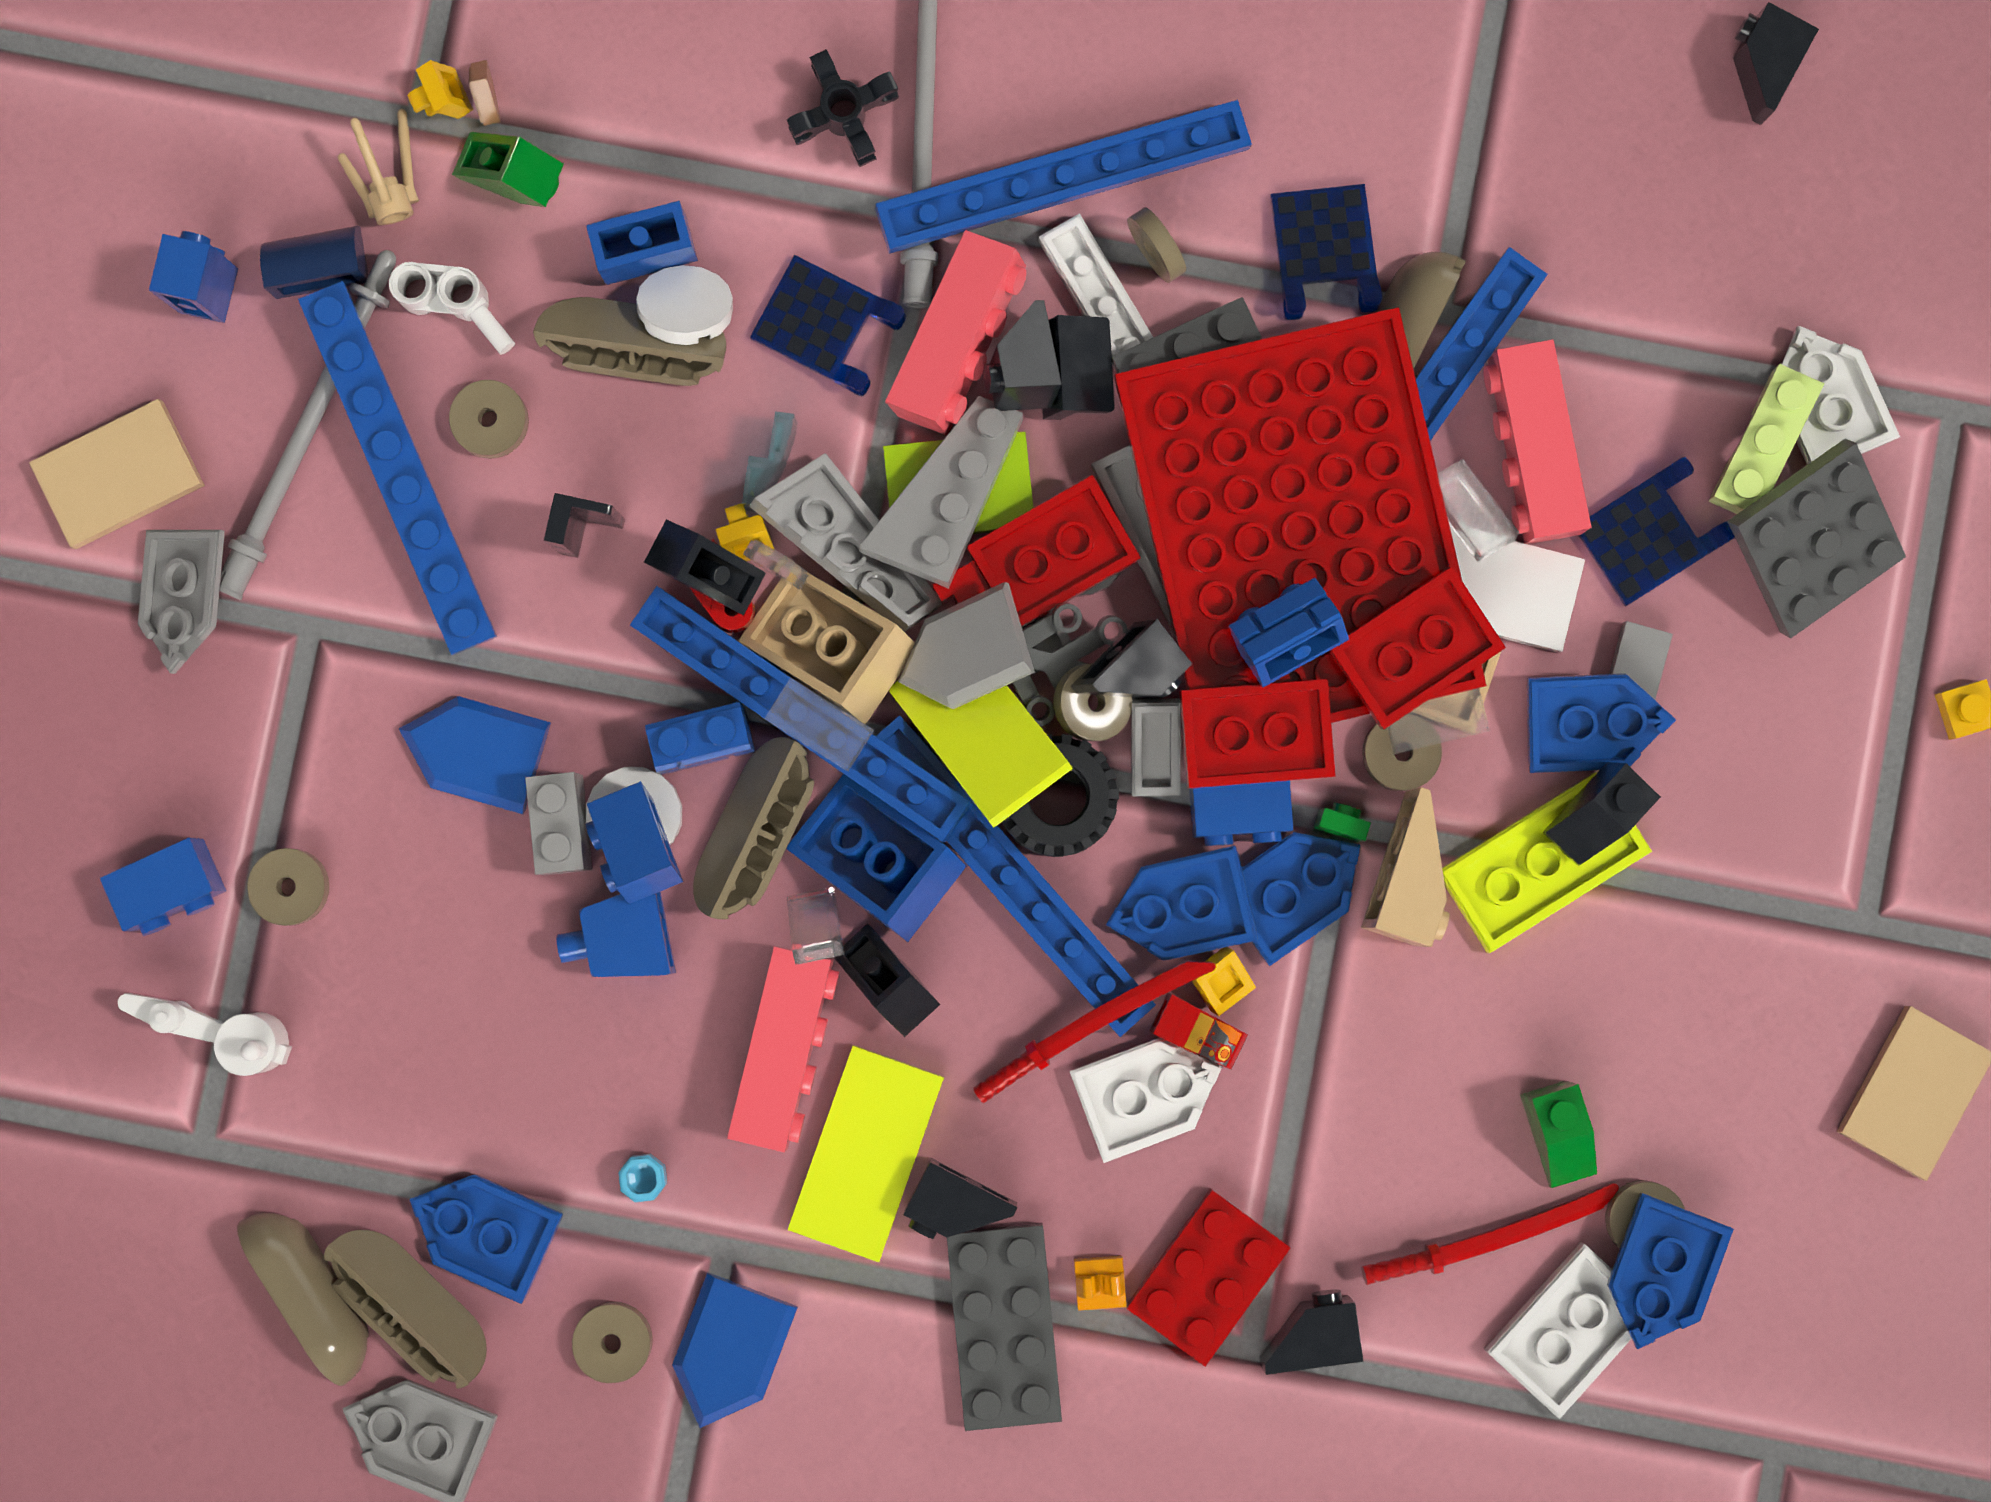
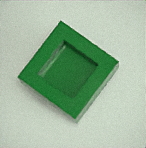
M1334 802L1332 810L1328 808L1318 810L1313 828L1356 842L1366 841L1371 822L1359 819L1361 810Z

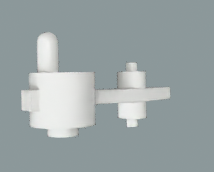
M132 993L123 994L118 999L120 1010L150 1024L151 1028L156 1032L173 1033L213 1042L217 1060L224 1069L235 1075H254L270 1071L279 1064H286L292 1046L289 1045L286 1028L279 1019L268 1013L240 1014L229 1018L223 1023L193 1009L184 1001H170Z

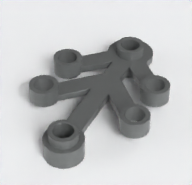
M1062 602L1052 609L1051 614L1023 629L1034 669L1045 672L1055 690L1058 682L1066 672L1078 665L1088 664L1078 661L1079 659L1105 644L1111 646L1127 630L1126 623L1116 616L1107 615L1098 621L1096 627L1051 653L1032 648L1057 631L1071 633L1080 627L1082 614L1079 608L1071 603ZM1065 609H1071L1074 614V620L1068 626H1061L1058 620L1059 614ZM1110 622H1116L1119 626L1118 635L1115 638L1107 639L1104 635L1105 626ZM1028 675L1012 683L1024 707L1030 714L1034 704L1038 702L1046 704V714L1042 718L1035 719L1039 726L1050 723L1055 714L1054 705L1049 699L1039 695L1031 676ZM1159 696L1143 698L1132 697V699H1159Z

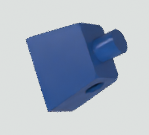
M661 891L632 904H628L624 897L619 894L579 910L582 930L558 934L556 937L561 962L566 963L588 958L592 977L660 976L676 973Z

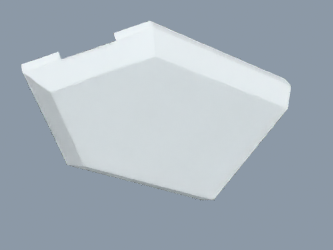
M1797 326L1782 365L1825 383L1796 441L1806 464L1808 465L1845 438L1857 443L1861 454L1899 438L1900 435L1862 351L1844 343L1840 345L1816 335L1814 331Z
M1157 1038L1070 1071L1103 1163L1195 1129L1222 1066L1169 1041Z

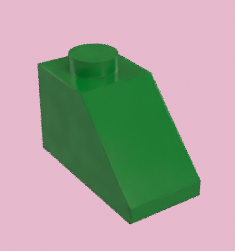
M470 132L452 175L517 203L546 207L548 201L558 189L559 175L564 163L518 136Z
M1562 1081L1521 1094V1100L1549 1187H1558L1596 1175L1597 1163L1594 1130L1579 1084Z

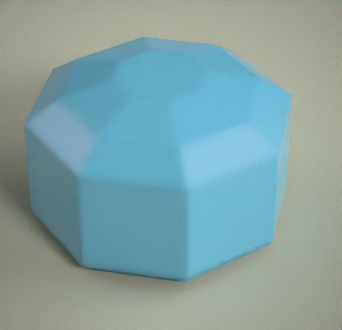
M651 1153L631 1156L618 1172L620 1191L634 1202L656 1199L667 1185L666 1165Z

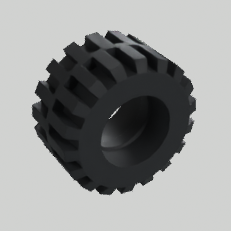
M1050 734L1047 736L1073 768L1070 771L1080 778L1085 787L1086 802L1082 812L1076 819L1067 824L1052 825L1040 820L1034 814L1028 802L1002 822L1007 832L1022 847L1024 846L1039 855L1063 857L1086 850L1104 836L1117 812L1119 788L1117 789L1115 780L1117 777L1113 768L1111 769L1107 763V758L1101 751L1095 750L1091 743L1072 738V735L1052 736Z

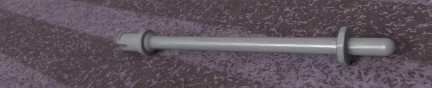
M919 0L912 193L931 188L937 0ZM928 242L900 252V262L905 265L904 299L902 300V305L905 307L924 309L929 308L932 302L933 266L938 264V253L934 251Z
M390 250L380 252L364 286L351 283L349 287L350 291L358 297L355 307L364 328L375 306L388 308L390 304L388 299L381 296L397 260L396 255ZM326 365L246 532L239 535L236 540L231 538L227 546L231 548V551L221 570L219 591L236 599L242 600V595L258 562L264 563L267 554L263 553L265 549L263 540L336 390Z

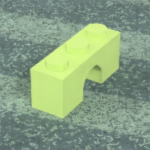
M1778 364L1771 372L1751 413L1752 417L1737 448L1729 458L1708 502L1738 514L1774 488L1825 383Z

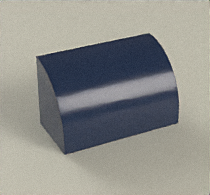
M360 226L265 242L260 248L263 287L276 299L314 293L341 281L346 286H350L351 283L363 284L369 275Z

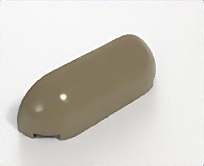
M1437 251L1423 253L1411 258L1396 272L1376 311L1380 312L1399 307L1413 369L1466 260L1453 254Z
M592 297L570 298L551 305L539 316L533 330L537 344L540 347L546 345L551 351L564 358L562 365L567 368L588 373L681 386L697 385L701 377L708 376L715 371L719 372L723 366L726 354V339L723 332L710 339V335L699 338V343L680 345L667 343L651 336L647 332L641 319L639 320L635 303Z
M777 737L764 743L756 750L745 765L704 849L694 876L693 894L698 909L711 918L729 919L728 915L738 912L748 904L751 906L757 904L764 895L812 795L814 780L809 778V766L805 756L808 753L795 740L787 737Z
M261 1212L239 1221L237 1225L238 1237L249 1263L305 1352L320 1372L331 1382L339 1386L347 1384L362 1368L369 1332L365 1321L345 1303L333 1288L332 1284L338 1278L328 1261L324 1260V1255L313 1237L298 1220L276 1213Z
M355 1230L339 1236L327 1246L324 1260L331 1262L338 1278L332 1284L337 1294L421 1376L432 1383L440 1377L444 1380L455 1382L456 1388L460 1389L467 1386L479 1374L485 1363L487 1346L483 1330L478 1321L401 1245L379 1232Z

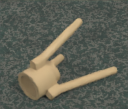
M404 109L398 110L397 113L403 184H398L396 177H382L358 118H352L350 124L373 181L369 185L371 193L348 157L344 153L338 155V161L363 200L369 218H375L378 225H390L409 218L414 213L411 204L419 202L413 183L407 112Z

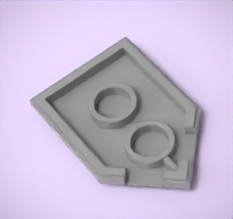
M146 530L138 626L146 638L152 639L161 652V661L169 673L175 674L216 628L225 532L223 530Z
M1003 582L925 619L898 682L951 709H955L1035 673L1009 583Z
M408 1379L343 1408L350 1427H353L363 1451L361 1455L369 1473L441 1502L465 1501L498 1417L497 1414Z

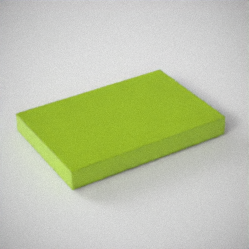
M1017 432L973 534L991 533L1034 508L1026 432ZM943 440L883 446L889 508Z

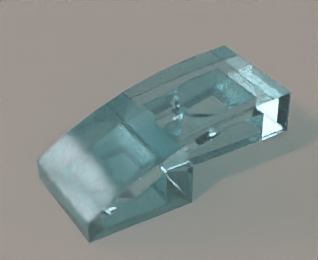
M775 411L768 458L749 456L742 504L746 511L755 512L749 507L753 499L776 485L779 481L795 440L798 425L795 414Z

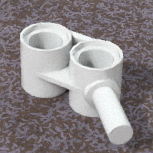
M404 262L391 273L389 289L393 297L410 313L416 315H426L430 312L453 314L457 318L473 321L500 355L505 354L515 345L512 338L487 309L489 306L488 292L478 277L469 269ZM419 279L425 280L426 286L420 296L416 298L406 297V289L411 282ZM465 284L473 285V293L469 300L463 303L453 302L454 291L459 286Z

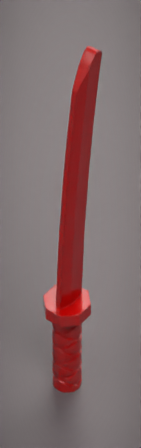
M1186 961L1124 992L1037 1043L1033 1039L1025 1045L1026 1051L1019 1058H1015L1007 1066L996 1071V1074L986 1078L983 1083L980 1082L973 1087L975 1094L982 1103L987 1102L994 1095L1003 1091L1005 1087H1009L1017 1079L1028 1074L1027 1072L1032 1071L1036 1067L1043 1070L1050 1065L1049 1059L1091 1033L1138 1007L1214 971L1216 964L1207 961Z
M1610 1183L1535 1215L1441 1246H1438L1435 1242L1425 1244V1251L1417 1252L1418 1254L1413 1253L1404 1257L1389 1259L1390 1261L1384 1260L1376 1262V1264L1361 1266L1365 1284L1369 1285L1376 1283V1281L1390 1280V1278L1402 1277L1405 1274L1418 1273V1271L1431 1270V1273L1434 1275L1443 1273L1444 1266L1495 1251L1603 1209L1619 1190V1185Z

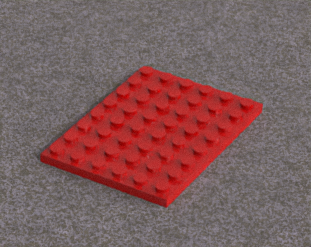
M1399 307L1114 375L1176 643L1192 663L1184 672L1187 690L1260 684L1252 673L1251 668L1239 653L1229 625L1236 622L1240 614L1245 610L1253 607L1261 608L1279 598L1281 593L1290 585L1304 584L1316 578L1328 598L1331 599L1340 612L1347 634H1349L1448 567L1453 566L1462 580ZM1329 651L1272 682L1282 683L1328 679L1331 723L1370 714ZM1482 664L1431 699L1487 686Z

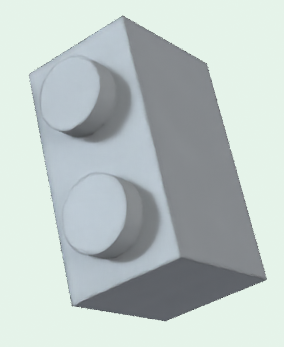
M569 772L525 777L535 875H553L593 870L590 839L585 825L586 800L583 775Z

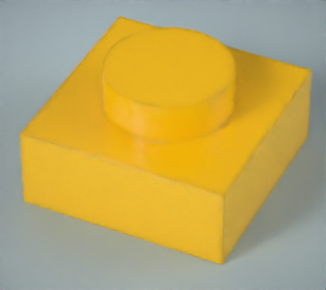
M1987 679L1934 694L1949 740L1991 728V691Z
M1229 947L1221 948L1206 960L1216 964L1214 971L1192 981L1209 1010L1217 1016L1222 1015L1256 988L1235 951Z

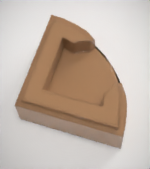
M483 60L471 63V67H469V87L480 122H483L484 126L499 123V108L488 62Z

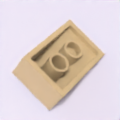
M794 564L789 566L753 618L752 623L738 640V642L796 682L863 725L868 722L904 669L915 644L897 624Z
M1420 787L1406 791L1361 928L1413 946L1432 947L1434 939L1442 940L1448 926L1450 913L1444 911L1447 896L1431 790Z

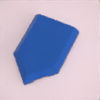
M1626 673L1528 678L1527 729L1529 772L1600 770L1607 762L1627 763L1631 766L1641 756V752L1660 733L1663 734L1676 719Z
M457 696L402 726L399 730L430 788L524 814L528 802L525 777L536 776L551 722Z
M1293 832L1242 867L1258 935V940L1252 941V944L1268 966H1271L1349 912L1360 844Z
M1236 845L1142 866L1106 923L1107 926L1121 935L1127 936L1163 961L1258 940L1256 924Z
M477 1174L409 1199L414 1214L419 1219L428 1244L426 1246L434 1265L520 1304L524 1302L563 1216V1213Z
M1643 1193L1639 1195L1607 1283L1636 1349L1655 1342V1339L1679 1328L1684 1329L1701 1321L1734 1228Z
M707 1272L672 1364L699 1428L763 1400L798 1306Z

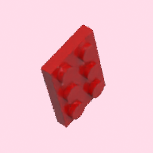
M1093 475L967 546V550L990 588L1003 582L1009 583L1021 627L1049 613L1057 604L1070 601L1141 559Z
M1451 566L1349 633L1348 641L1329 652L1380 729L1384 730L1506 647L1453 566Z
M1328 679L1270 683L1263 688L1260 684L1179 691L1187 788L1336 777Z
M1210 1188L1129 1300L1126 1309L1206 1367L1291 1247Z

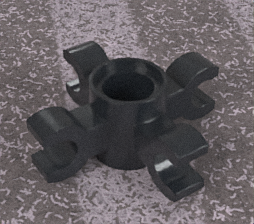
M827 49L810 56L812 70L823 89L820 99L821 105L786 119L796 145L805 143L819 133L829 129L835 135L846 137L859 167L877 160L874 154L876 152L863 127L866 117L865 112L874 107L889 104L899 98L897 93L898 87L891 72L883 73L858 88L854 83L840 79ZM843 100L850 101L856 106L850 115L844 117L836 116L831 112L833 105Z

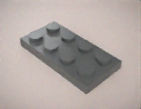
M1043 1223L969 1230L948 1237L947 1247L965 1431L1062 1422Z

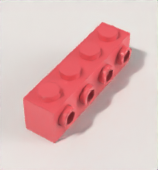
M967 230L964 231L885 400L898 417L946 436L949 434L953 423L957 424L962 418L967 406L966 395L973 380H979L983 374L984 366L987 363L986 352L993 338L999 337L1004 329L1007 319L1006 309L1013 295L1020 293L1026 280V264L1016 248Z
M1554 339L1498 349L1488 359V365L1484 366L1483 374L1488 394L1494 393L1498 412L1493 413V427L1497 440H1504L1507 458L1502 461V471L1506 486L1513 487L1516 505L1512 506L1511 514L1515 532L1523 534L1524 544L1581 535L1592 527Z
M774 946L727 1139L780 1152H785L788 1149L790 1141L799 1142L805 1114L797 1113L801 1093L810 1095L817 1069L816 1066L808 1064L813 1046L822 1047L828 1019L820 1017L824 998L833 1000L840 974L839 971L832 970L834 959Z

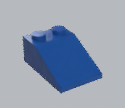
M845 774L841 776L786 848L906 942H909L967 867L945 844Z

